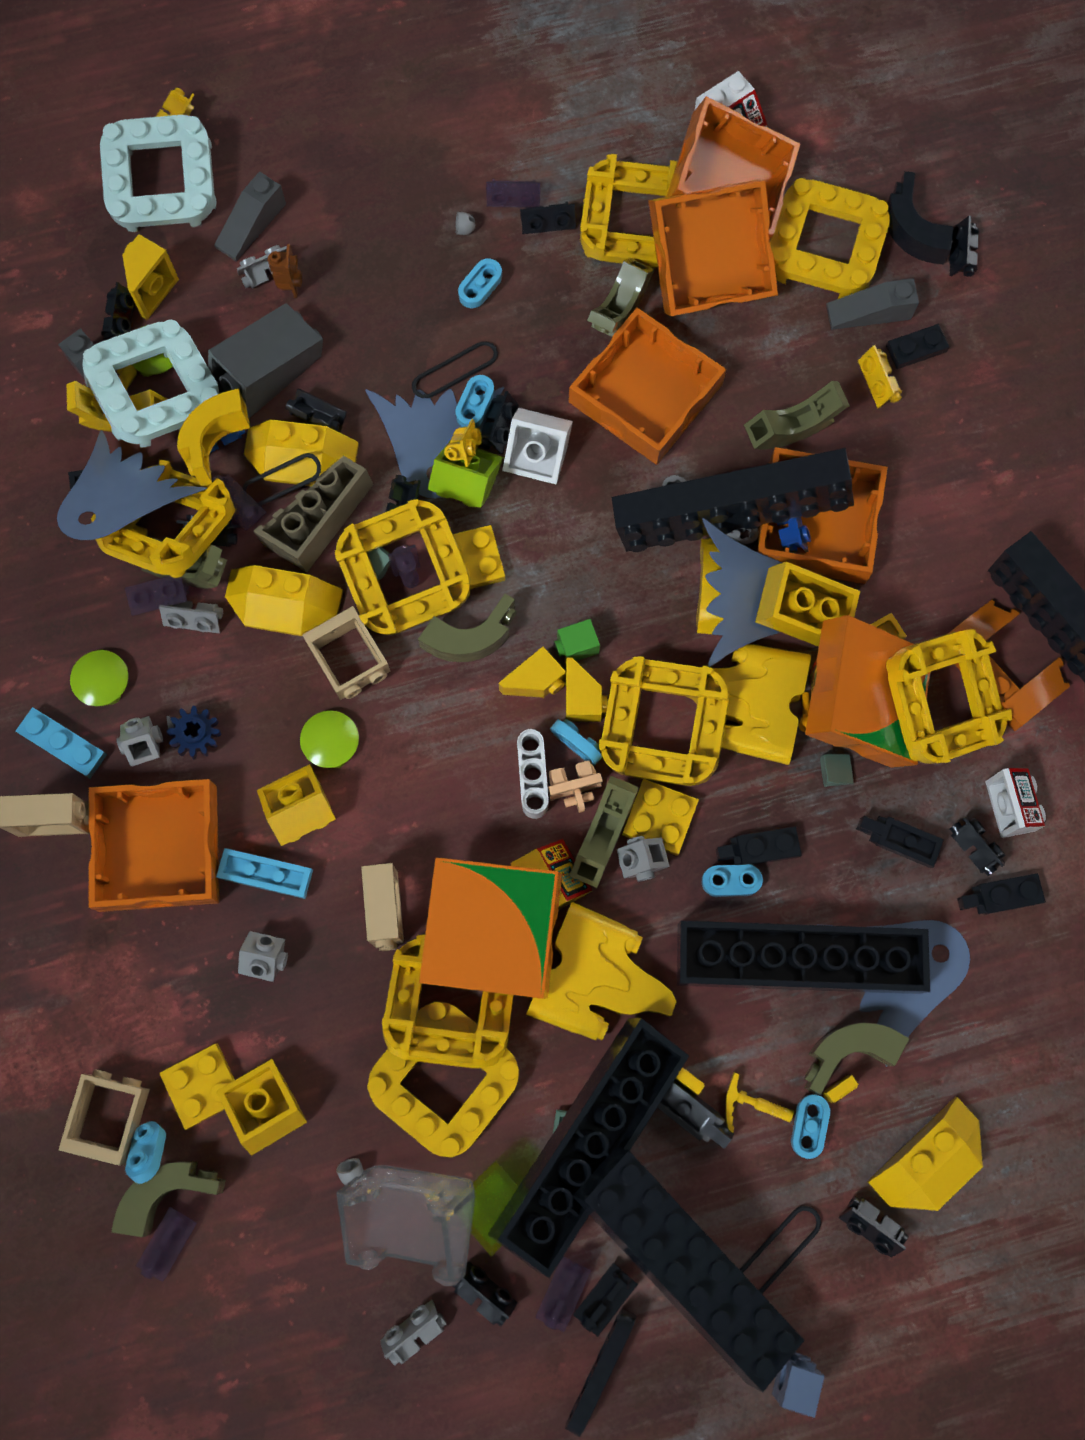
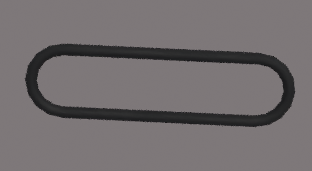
M482 341L418 375L412 382V390L420 398L433 397L491 365L497 359L498 351L490 342ZM480 346H489L493 349L494 356L492 359L429 394H421L417 391V381Z
M305 453L248 480L242 487L243 500L251 507H259L315 481L321 473L320 461L315 455ZM309 457L315 461L317 471L313 477L258 503H252L248 500L246 489L251 483L301 459Z
M801 1206L795 1209L740 1268V1271L744 1273L799 1212L809 1211L815 1216L816 1227L814 1231L760 1288L761 1294L765 1292L819 1232L821 1219L817 1211L812 1207Z

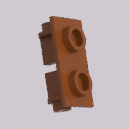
M287 244L286 252L273 251L270 253L268 264L271 272H273L272 275L276 287L280 290H292L294 298H297V289L302 287V271L298 270L297 255H293L290 244Z

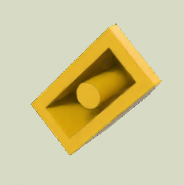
M541 647L498 683L499 691L503 695L544 698L549 693L552 695L556 694L564 687L566 671L544 647Z
M566 658V719L571 722H601L602 713L607 711V695H602V686L573 658Z

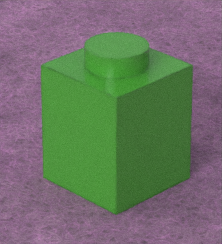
M591 619L557 630V640L554 641L555 649L559 657L564 656L565 661L566 658H573L575 661L599 654L600 643Z

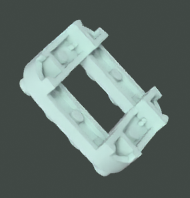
M187 115L126 119L105 125L100 141L104 203L109 214L117 224L127 228L130 232H138V227L190 223L192 227L202 225L201 221L209 216L213 209H216L217 199L214 195L211 160L212 144L206 129L197 117ZM181 146L185 192L133 197L130 156L133 155L132 150Z
M175 320L152 323L97 343L83 353L82 366L86 386L90 387L112 428L113 435L118 440L122 439L132 444H140V448L151 446V439L180 429L186 418L197 406L219 394L218 384L191 336ZM163 353L165 358H169L187 392L137 411L115 370Z

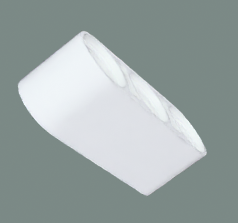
M527 729L520 733L517 740L522 809L526 816L538 819L546 814L549 800L544 740L540 732L535 729ZM529 739L535 740L539 744L538 748L534 751H527L522 745ZM530 768H536L541 772V776L536 780H529L524 774ZM531 797H539L544 804L541 808L534 810L528 807L527 801Z

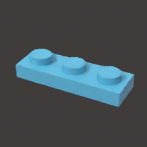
M33 707L16 729L18 734L88 778L93 776L107 756L99 748Z
M224 848L216 877L305 899L313 869Z

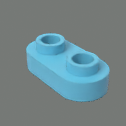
M481 260L461 282L458 294L462 305L467 308L481 306L500 284L502 268L496 260ZM486 275L493 276L492 278H485ZM470 294L476 295L474 298H469L468 296Z
M476 375L468 381L455 410L456 420L461 427H467L471 420L465 417L467 414L475 415L472 418L474 419L475 427L482 423L494 397V384L489 377ZM483 390L485 394L477 395L476 392Z
M557 719L551 726L550 731L554 736L584 761L590 760L593 766H595L602 758V754L599 752V744L590 737L585 739L578 734L579 729L568 719L564 721Z
M749 864L712 866L702 876L704 891L713 897L750 896L755 894L763 883L760 870ZM743 875H751L753 883L750 885L745 884ZM713 876H721L723 884L720 886L713 883Z
M819 1095L804 1096L797 1105L791 1146L798 1156L806 1159L819 1156L825 1144L830 1107L828 1102ZM811 1104L817 1107V1114L814 1117L809 1116L807 1108ZM804 1136L811 1138L812 1143L809 1148H804L801 1144Z
M150 1121L144 1123L134 1132L125 1172L135 1183L142 1184L149 1181L155 1176L160 1167L166 1132L157 1122Z

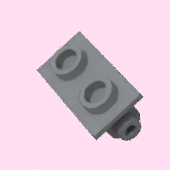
M279 245L265 250V256L258 259L252 256L241 261V266L237 268L238 275L245 274L241 278L245 288L251 287L253 289L269 281L265 273L268 269L271 272L268 256L273 251L286 252L287 246L280 248Z
M171 598L170 601L165 600L164 605L159 606L163 626L220 634L218 619L223 617V608L218 607V604L198 602L194 610L192 609V601Z
M430 1300L425 1305L418 1306L408 1319L399 1326L390 1328L384 1335V1338L380 1340L384 1357L386 1359L389 1357L394 1366L399 1362L403 1364L420 1350V1346L415 1341L417 1337H420L425 1345H427L444 1331L443 1327L447 1325V1321L441 1313L438 1314L433 1300Z

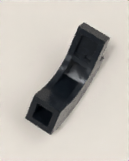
M905 171L901 182L895 183L894 191L887 202L890 217L888 231L896 244L912 257L925 262L944 265L951 251L953 226L929 222L917 213L913 205L915 172Z

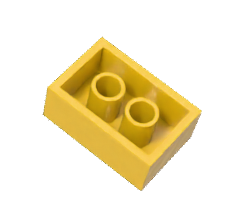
M786 561L768 568L755 622L819 647L823 621L845 615L854 617L860 591Z

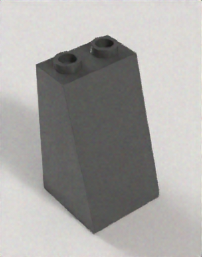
M285 303L209 349L208 368L218 384L219 394L239 389L247 406L248 417L251 418L321 357L323 338L316 329H313L304 321L299 312L294 311Z

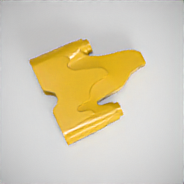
M747 644L735 650L732 654L731 661L736 662L737 666L712 668L723 678L729 692L726 720L740 725H725L721 748L777 763L790 764L799 720L790 711L789 705L798 702L805 691L811 654ZM688 697L696 704L698 703V698Z
M571 902L555 942V948L561 955V963L555 969H551L548 998L533 997L526 1015L593 1040H603L609 1023L604 1021V1017L589 1009L590 1005L602 1007L623 1015L652 1012L670 1017L676 1005V999L672 991L662 982L643 971L628 957L627 954H630V952L636 954L643 937L639 936L637 931Z

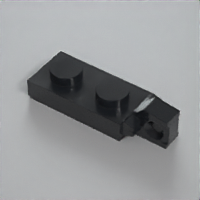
M863 816L860 818L856 830L870 835L869 841L876 846L928 868L935 866L944 841L942 838L889 816L886 818L878 816L877 821Z
M796 826L738 835L737 837L730 838L731 845L717 847L716 849L718 861L734 859L735 865H755L802 856Z
M1038 873L979 884L976 887H972V895L957 898L960 910L977 907L978 914L984 915L1046 903Z
M677 1079L673 1081L657 1108L699 1141L703 1139L709 1142L712 1139L725 1149L734 1135L723 1124L725 1119L719 1112Z

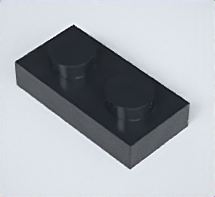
M939 324L890 340L886 348L896 369H900L946 353L949 349V344Z

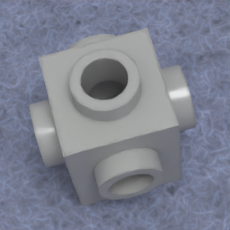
M149 716L141 719L132 718L125 722V724L120 725V737L117 738V745L121 754L126 755L131 767L160 758V743L163 742L162 733L158 725L153 726Z
M644 836L634 837L627 840L628 845L617 849L619 864L624 878L636 877L637 882L655 878L654 872L670 867L662 838L645 839Z
M249 931L239 951L238 974L274 982L278 971H284L286 967L288 953L284 952L285 939Z

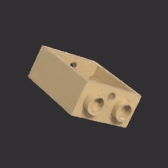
M353 606L302 635L340 700L345 697L346 699H351L357 696L362 691L361 688L370 683L377 684L387 677V673L390 672L387 661ZM356 628L378 664L340 685L319 649Z
M73 793L0 796V828L18 837L90 834L89 803Z
M393 863L361 866L367 941L374 947L379 948V951L396 950L397 944L404 943L398 871Z
M94 1069L92 1074H81L58 1150L119 1166L125 1165L135 1130L139 1127L150 1089L140 1087L142 1081L133 1078L123 1077L122 1082L112 1080V1073ZM95 1085L135 1095L119 1148L79 1138Z

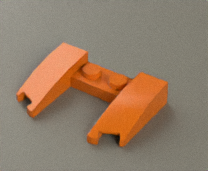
M991 600L949 633L975 629L976 633L980 634L987 641L1020 613L1014 609H1011L1010 612L994 606L995 601ZM989 655L1003 710L1011 709L1012 720L1007 721V724L1014 732L1070 687L1069 683H1064L1060 668L1064 664L1060 657L1019 689ZM956 663V667L960 670L959 663Z

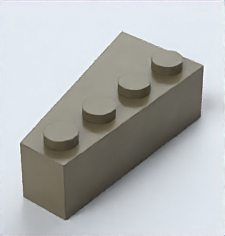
M342 456L316 479L315 484L306 491H300L291 504L285 509L280 508L272 515L273 519L264 526H258L253 532L263 546L307 573L374 484L364 467Z

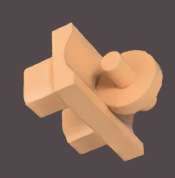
M590 760L575 765L578 779L567 780L564 768L549 771L550 786L548 787L550 801L574 795L573 797L563 799L565 807L576 805L579 813L585 811L584 803L594 800L592 792L581 794V792L600 788L603 782L601 774H596V770Z

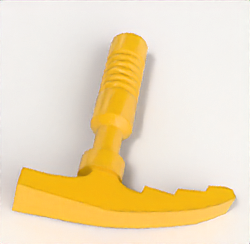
M733 1072L725 1103L726 1125L731 1132H734V1126L732 1125L734 1107L732 1105L736 1100L738 1103L743 1104L745 1102L754 1106L756 1110L776 1116V1118L789 1123L791 1122L794 1114L793 1110L781 1107L760 1097L757 1099L753 1098L742 1090L738 1093L737 1083L740 1074Z

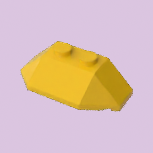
M268 420L248 429L244 456L257 472L262 474L302 454L310 453L315 455L320 461L321 475L342 456L356 463L359 443L327 426ZM307 457L263 479L271 482L298 484L313 477L317 471V466L312 458ZM316 480L304 486H312L316 483Z
M252 565L231 570L225 598L245 627L302 636L304 633L338 615L343 589L312 575Z
M954 1097L867 1181L868 1184L889 1207L940 1210L983 1168L979 1120L958 1097Z

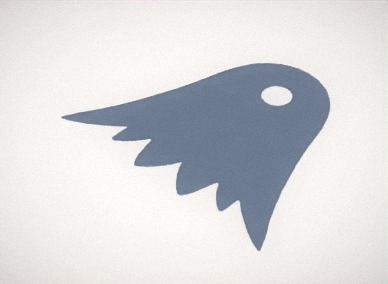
M504 387L495 390L493 398H496V395H501ZM365 389L384 423L401 475L407 478L406 482L421 480L419 495L427 498H441L435 492L428 490L430 479H428L426 472L429 467L433 466L434 459L449 443L454 431L461 427L456 420L455 410L457 403L451 389L445 391L435 406L430 398H420L415 395L412 407L410 408L408 403L399 395H396V406H394L380 395ZM418 390L419 393L425 394L422 390ZM488 408V410H487V413H486V415H485V417H484L482 423H481L478 427H476V428H479V429H480V432L482 431V428H483V426H484V423H485L486 420H487L486 417H487L489 408ZM467 414L465 417L472 419L475 415Z
M100 430L88 463L59 508L57 522L61 531L68 537L78 540L99 539L118 531L138 518L166 504L207 488L197 486L171 487L178 481L177 478L157 482L165 469L164 465L153 466L140 471L143 460L142 453L134 454L121 462V447H118L110 454L107 438L104 432ZM84 512H93L96 515L94 522L87 525L81 524L78 518Z
M702 518L708 534L720 551L709 552L716 564L722 568L705 575L709 584L721 593V595H718L710 602L706 610L724 619L712 632V635H722V638L715 647L707 667H711L728 654L747 644L780 633L777 630L756 623L755 620L768 568L782 562L742 545Z
M921 920L895 925L870 926L929 929L930 992L923 994L866 992L860 1003L859 1010L861 1012L883 1010L877 1024L890 1027L906 1037H909L923 1019L961 984L969 969L970 953L965 939L954 927L940 921ZM939 944L946 946L949 950V958L943 963L935 961L931 954L933 947Z

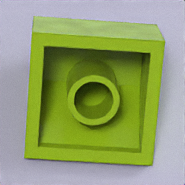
M445 446L434 459L428 490L435 492L443 498H453L462 501L466 506L481 508L490 495L503 457L477 448L476 455L473 456L469 466L465 467L464 460L452 461L445 456Z

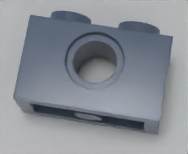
M795 1352L776 1376L772 1395L782 1408L815 1418L824 1375L816 1368L817 1364L811 1362V1358Z

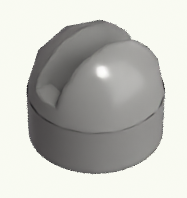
M457 212V235H467L475 229V219L471 214Z
M357 1158L343 1161L336 1169L340 1181L349 1187H353V1182L358 1181V1183H361L364 1177L362 1164Z

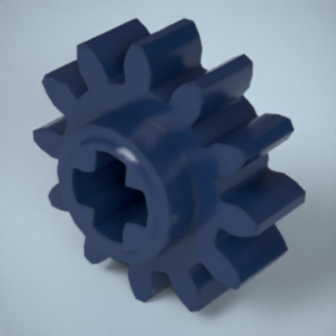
M192 706L191 714H187L181 708V719L170 718L175 728H169L166 732L169 736L175 738L170 740L169 744L172 748L180 745L178 749L180 756H184L189 751L190 756L195 760L197 752L201 751L207 757L208 750L206 747L217 748L218 745L213 737L221 736L220 730L213 728L219 723L217 718H210L208 720L210 716L208 709L203 710L199 714L196 706ZM195 727L199 735L192 738L189 730Z

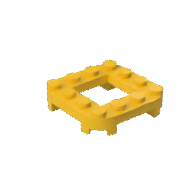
M617 154L606 155V159L596 163L593 167L590 166L587 173L580 227V242L584 249V254L589 258L599 261L622 264L623 261L632 258L649 267H658L654 237L608 232L612 194L614 190L667 196L677 161L670 160V167L616 161Z
M804 178L795 180L794 184L785 193L775 233L770 240V247L774 255L776 280L786 284V280L791 279L839 293L838 299L869 288L876 271L890 222L888 204L873 196L817 180H806ZM808 210L860 224L849 264L796 250Z
M159 460V465H164L165 469L157 482L177 478L178 481L171 487L197 486L207 488L174 501L196 509L198 512L174 540L166 537L160 542L131 531L141 519L140 517L118 531L96 539L99 548L107 555L157 574L179 578L197 562L229 523L235 513V507L230 493L222 480L216 478L212 484L201 486L197 478L173 470L170 461ZM95 514L91 518L92 522L96 519Z
M419 499L407 501L408 503L358 524L347 526L338 539L335 550L336 560L340 564L360 614L359 618L364 625L374 632L384 635L398 634L428 622L434 616L438 618L457 610L469 598L471 588L470 577L449 523L443 512L430 502ZM420 532L440 584L388 605L368 552Z
M975 629L952 632L904 647L886 662L888 681L903 739L909 751V756L913 761L926 764L951 762L950 759L986 746L998 745L1004 741L1002 736L1005 732L1007 721L1012 720L1011 709L1003 710L989 658V654L996 652L992 641L986 642L980 634L976 633ZM959 663L973 718L935 731L920 676Z
M641 656L633 657V659L623 663L616 671H613L610 679L611 689L602 739H599V750L606 764L615 772L630 777L685 786H694L707 782L716 771L719 763L729 705V692L723 678L714 669L707 666L696 667L648 660ZM641 690L698 698L689 753L680 754L632 746Z
M417 935V939L409 941L400 949H397L393 957V969L384 1018L382 1017L383 1036L388 1051L399 1058L409 1061L467 1068H484L496 1065L507 1047L514 995L483 991L476 1033L415 1026L422 983H419L425 935Z
M433 1002L418 1011L415 1026L476 1033L478 1024L451 1004ZM506 1048L496 1065L481 1068L487 1075L449 1124L401 1085L406 1076L418 1063L417 1061L399 1058L391 1054L387 1049L372 1068L367 1089L376 1107L427 1150L438 1156L454 1157L464 1153L473 1145L514 1092L518 1084L519 1068L515 1057Z

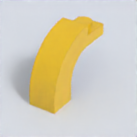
M77 381L68 383L67 410L79 416V424L96 430L112 432V428L91 389ZM151 389L129 396L137 411L167 400V398Z
M239 389L220 393L201 403L189 414L180 429L177 449L190 475L196 476L201 486L212 484L209 455L215 443L225 435L250 428L247 406Z
M711 538L701 539L700 544L701 576L696 624L697 633L712 634L714 628L724 620L706 610L710 602L718 595H721L705 578L706 574L722 569L709 554V552H720Z

